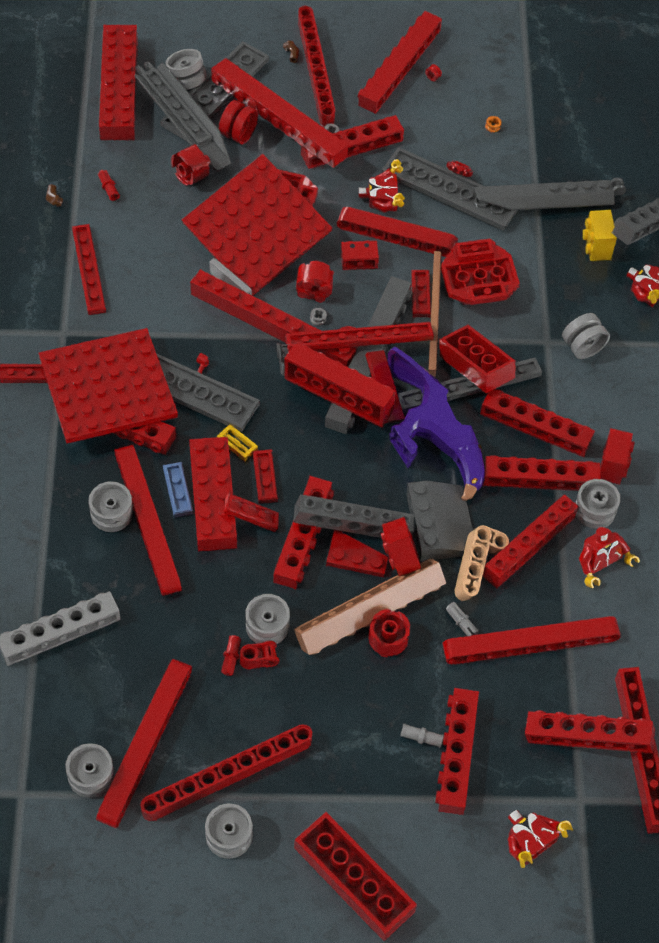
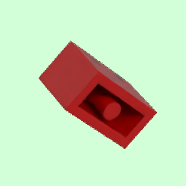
M377 241L341 242L342 270L378 269Z

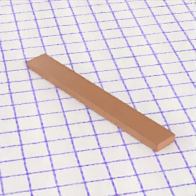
M434 251L431 326L434 340H430L428 372L436 377L441 273L440 251Z

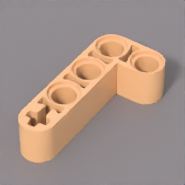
M484 525L477 527L469 533L455 587V595L459 600L466 601L478 594L487 554H497L509 544L506 534Z

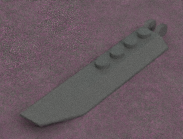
M147 61L144 63L147 72L141 66H136L137 75H134L135 78L190 145L196 144L203 154L209 157L210 165L216 171L231 165L219 129L167 66L162 62L156 69Z
M613 178L611 181L474 187L478 200L510 210L614 205V196L623 195L627 191L621 178Z

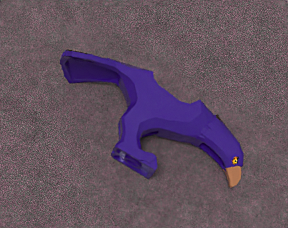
M395 346L388 353V365L393 378L420 389L422 401L420 406L408 410L402 423L392 426V432L390 433L391 443L406 467L409 468L418 450L417 444L412 439L417 436L431 441L445 454L453 458L464 480V493L461 499L463 501L472 499L476 492L480 490L484 481L485 468L482 445L478 443L471 425H462L456 420L447 402L449 390L424 367L420 366L409 355Z

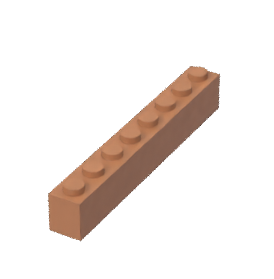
M430 558L420 563L422 569L402 576L397 575L296 627L294 631L301 649L308 655L317 654L322 648L336 644L339 639L355 634L356 630L370 626L373 616L379 611L403 609L408 603L422 599L425 594L439 590L442 585L446 584L439 562Z

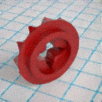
M455 160L447 162L446 166L452 172L466 177L472 176L473 171L468 165Z

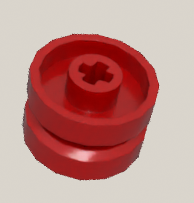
M237 100L231 101L220 119L219 131L221 135L226 138H232L233 141L239 144H245L256 128L258 121L257 109L250 106L245 107L243 103Z

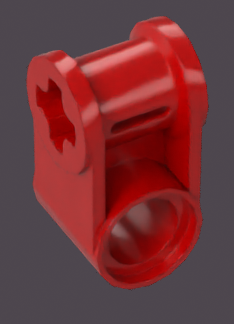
M265 641L263 643L244 645L240 651V665L245 669L278 665L280 660L276 655V642ZM251 655L253 656V658L248 659L245 656Z

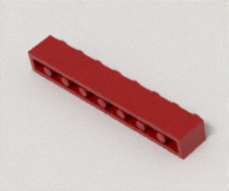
M424 11L421 16L417 17L415 24L409 27L405 37L402 36L397 47L392 49L390 56L384 59L382 66L378 67L374 76L368 79L364 89H360L357 96L359 98L358 106L375 114L378 112L441 31L442 18L427 11Z
M639 667L618 669L615 682L623 717L631 720L641 718L650 720ZM630 732L627 735L633 736L636 732ZM654 738L653 753L630 752L648 834L659 833V756Z

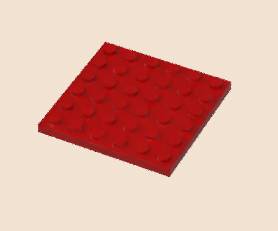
M264 154L260 155L182 219V223L210 254L252 289V296L333 230L328 222Z
M147 328L38 352L66 444L178 417L176 406Z

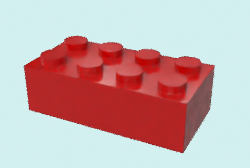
M466 325L439 339L440 357L485 393L515 378L516 361L470 325Z

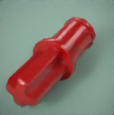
M100 170L98 177L102 183V189L106 191L110 201L118 200L120 194L115 187V181L111 179L107 170Z
M235 635L229 636L227 649L223 653L225 658L221 672L226 676L233 675L236 660L239 659L238 651L242 639Z

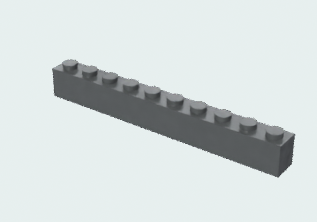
M393 276L390 277L368 327L400 324L401 318L399 317L401 314L404 315L407 307L406 302L411 300L413 294L411 282ZM387 344L358 346L349 368L356 369L367 377H372L365 354L367 352L384 350L386 355ZM332 403L326 415L325 427L346 434L348 429L352 428L355 423V414Z

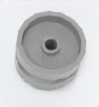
M180 50L170 55L166 60L167 68L186 90L201 85L207 78L202 55L198 50Z
M587 313L579 316L567 325L562 337L567 345L571 347L576 358L585 359L603 349L610 339V334L601 325L596 314Z
M593 479L585 482L581 486L575 502L579 506L576 514L577 519L584 526L593 529L609 526L614 521L620 504V494L617 488L611 482L603 479Z
M105 482L92 490L89 495L90 515L93 524L98 529L105 532H116L123 530L130 524L133 518L132 497L130 491L124 485L118 482Z
M262 594L251 600L246 608V632L249 638L255 643L274 641L276 644L286 638L290 622V611L287 603L279 596L273 594Z
M92 743L83 744L69 754L66 761V774L72 790L79 796L86 798L99 797L109 790L114 779L112 758L106 749Z
M227 803L217 806L210 812L205 823V835L207 845L212 853L221 858L231 859L241 856L250 847L253 837V825L250 815L244 808L236 804Z

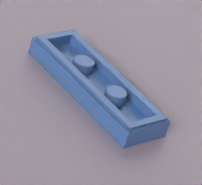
M182 462L163 465L174 518L193 514Z

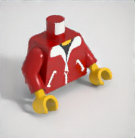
M396 159L391 163L392 168H388L383 173L371 177L368 188H359V198H369V207L383 213L397 211L398 207H403L405 197L402 193H398L397 174H395V172L401 173L403 171L402 163Z
M645 265L640 272L631 267L627 273V277L633 280L631 291L639 302H646L653 307L659 300V267Z
M600 527L596 530V534L584 541L579 561L584 575H587L585 578L586 586L594 588L593 583L600 586V579L592 574L623 558V555H625L624 562L627 565L633 567L631 564L632 559L639 563V558L630 553V547L618 533L611 532L608 528Z
M515 810L508 816V819L514 825L508 835L509 853L520 862L521 868H525V865L532 864L536 857L557 842L559 833H561L562 837L567 838L566 830L573 831L572 825L569 821L559 822L542 815H537L534 812L524 818L518 810Z

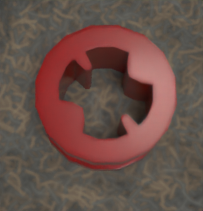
M432 64L425 70L427 78L433 82L442 76L440 68L435 64Z

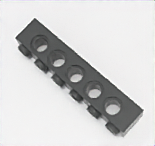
M659 198L651 203H647L643 207L637 208L633 212H629L623 217H619L614 223L615 227L612 234L625 244L630 245L659 229Z
M300 494L295 504L293 523L382 538L381 533L384 532L382 524L405 517L411 535L414 532V514Z

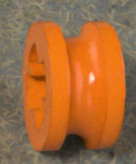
M496 116L488 117L485 128L489 132L499 131L501 119Z

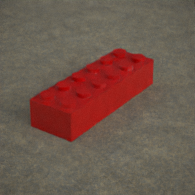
M296 342L285 356L286 380L382 428L393 413L395 390L390 386L383 385L372 377L359 373L356 369L348 368L341 362L334 361L325 354L310 349L305 344Z
M228 437L189 439L198 551L236 549L235 516L224 513L225 496L228 493L233 494Z
M327 812L295 839L294 849L383 941L391 936L415 913L417 904Z

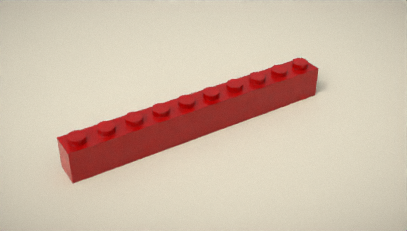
M227 58L211 68L212 81L216 85L222 87L227 93L237 98L238 101L257 109L258 114L263 119L272 123L274 127L280 129L288 137L297 141L299 145L322 159L324 163L334 168L348 157V144Z
M201 269L190 281L191 295L285 343V335L288 333L321 331ZM344 347L314 351L321 352L334 361L337 360L349 368L357 348Z

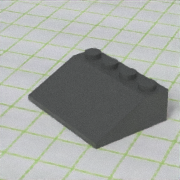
M433 481L408 483L406 495L410 514H414V534L420 562L430 558L438 560L463 556L467 537L473 531L467 501L461 499L464 493L463 486Z

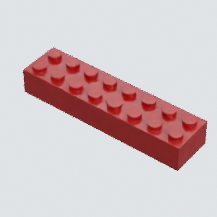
M103 25L99 112L100 140H135L137 79L134 75H137L135 70L138 50L137 25Z

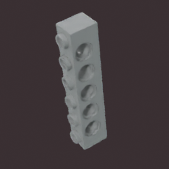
M110 591L100 593L90 600L80 601L75 606L60 609L53 615L43 616L31 624L26 623L16 630L2 633L0 635V651L7 666H10L121 620L119 609ZM94 610H100L98 613H92ZM76 617L81 618L79 621H73ZM57 625H62L59 629L54 628ZM37 633H44L42 636H35ZM18 641H25L22 644H16Z

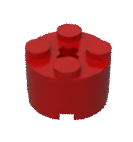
M196 144L172 155V168H176L177 172L175 175L182 184L186 186L193 185L209 176V164L211 161Z
M310 261L308 265L303 263L299 266L296 283L298 297L324 302L325 298L331 295L334 271L330 270L328 264L320 261Z
M385 609L376 613L372 618L369 628V643L371 647L382 657L395 656L405 650L410 635L408 618L403 613L391 611V609Z

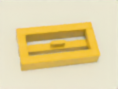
M228 425L217 435V437H228L229 450L243 461H246L248 456L251 457L253 451L258 450V445L232 425ZM228 432H230V433L233 434L235 437H237L240 441H242L244 444H246L250 449H248V448H246L244 445H242V444L240 443V441H238L236 438H233L230 434H228Z

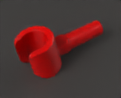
M200 353L196 362L200 364L198 372L202 374L203 369L209 365L208 356Z

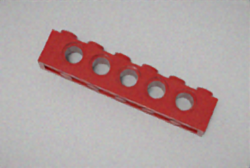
M394 115L333 134L348 144V157L403 141L404 128L397 116ZM301 146V156L308 169L326 164L322 159Z
M498 389L488 392L480 413L483 416L581 457H585L595 430L588 426L573 422L569 418L561 417L552 411L544 410L535 404L525 402Z
M161 421L135 427L138 429L131 428L114 432V434H117L122 439H129L139 446H146L156 453L165 455L176 438L175 427Z
M495 455L485 456L484 461L485 475L483 486L579 491L585 482L601 479L600 463L593 461L578 462L574 460L508 458Z
M310 476L303 495L332 500L334 496L332 482ZM292 523L274 571L273 583L293 589L297 588L298 582L302 583L305 574L303 571L304 566L309 565L311 558L309 552L311 549L314 550L317 542L315 538L316 533L320 534L322 527ZM302 531H307V532H309V533L303 534V533H301V532H302ZM301 547V548H303V549H302V550H296L295 548ZM290 564H296L297 566L291 567V566H289V565H290Z
M564 494L485 565L483 577L495 588H498L575 519L579 506Z
M454 688L453 695L448 697L447 707H451V713L446 714L445 726H449L448 733L444 732L443 745H446V752L441 753L440 764L444 765V769L439 771L438 784L442 785L441 791L436 793L435 803L439 804V812L463 815L465 811L479 691ZM457 710H463L466 714L461 715L457 713ZM461 729L464 733L458 734L454 730ZM459 748L462 752L455 753L452 749ZM456 767L459 769V772L454 773L449 768ZM447 787H454L457 791L450 792Z
M537 710L535 712H528L525 736L528 743L653 753L655 727L653 721L644 718L631 720L626 717L608 718L604 715L592 717L585 714L567 715L563 712H556L554 714ZM553 725L552 728L545 729L546 726ZM568 727H574L570 731L565 730ZM590 728L594 729L592 732H586ZM609 730H615L613 734H607ZM630 732H636L633 736L627 735Z

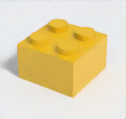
M611 210L590 211L589 217L585 220L586 229L583 230V240H586L587 243L585 247L586 254H589L590 261L611 260L617 237L612 234L614 222Z

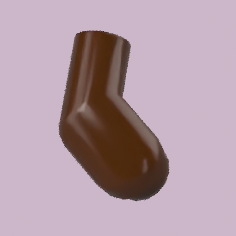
M288 40L283 44V48L285 51L291 52L290 62L296 63L298 61L299 49L293 41Z
M50 184L47 189L46 200L53 206L60 207L63 199L56 194L57 187Z

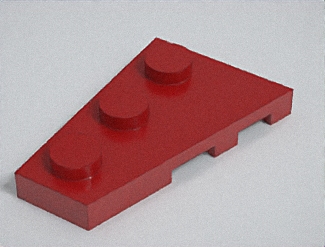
M334 530L326 566L384 577L388 562L386 555L339 530Z

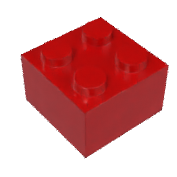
M610 428L600 466L601 479L620 485L622 478H626L632 459L631 453L635 444L632 441L633 433Z
M405 517L382 524L384 531L381 533L383 547L386 554L389 555L392 570L396 569L398 575L402 576L422 569L417 548Z

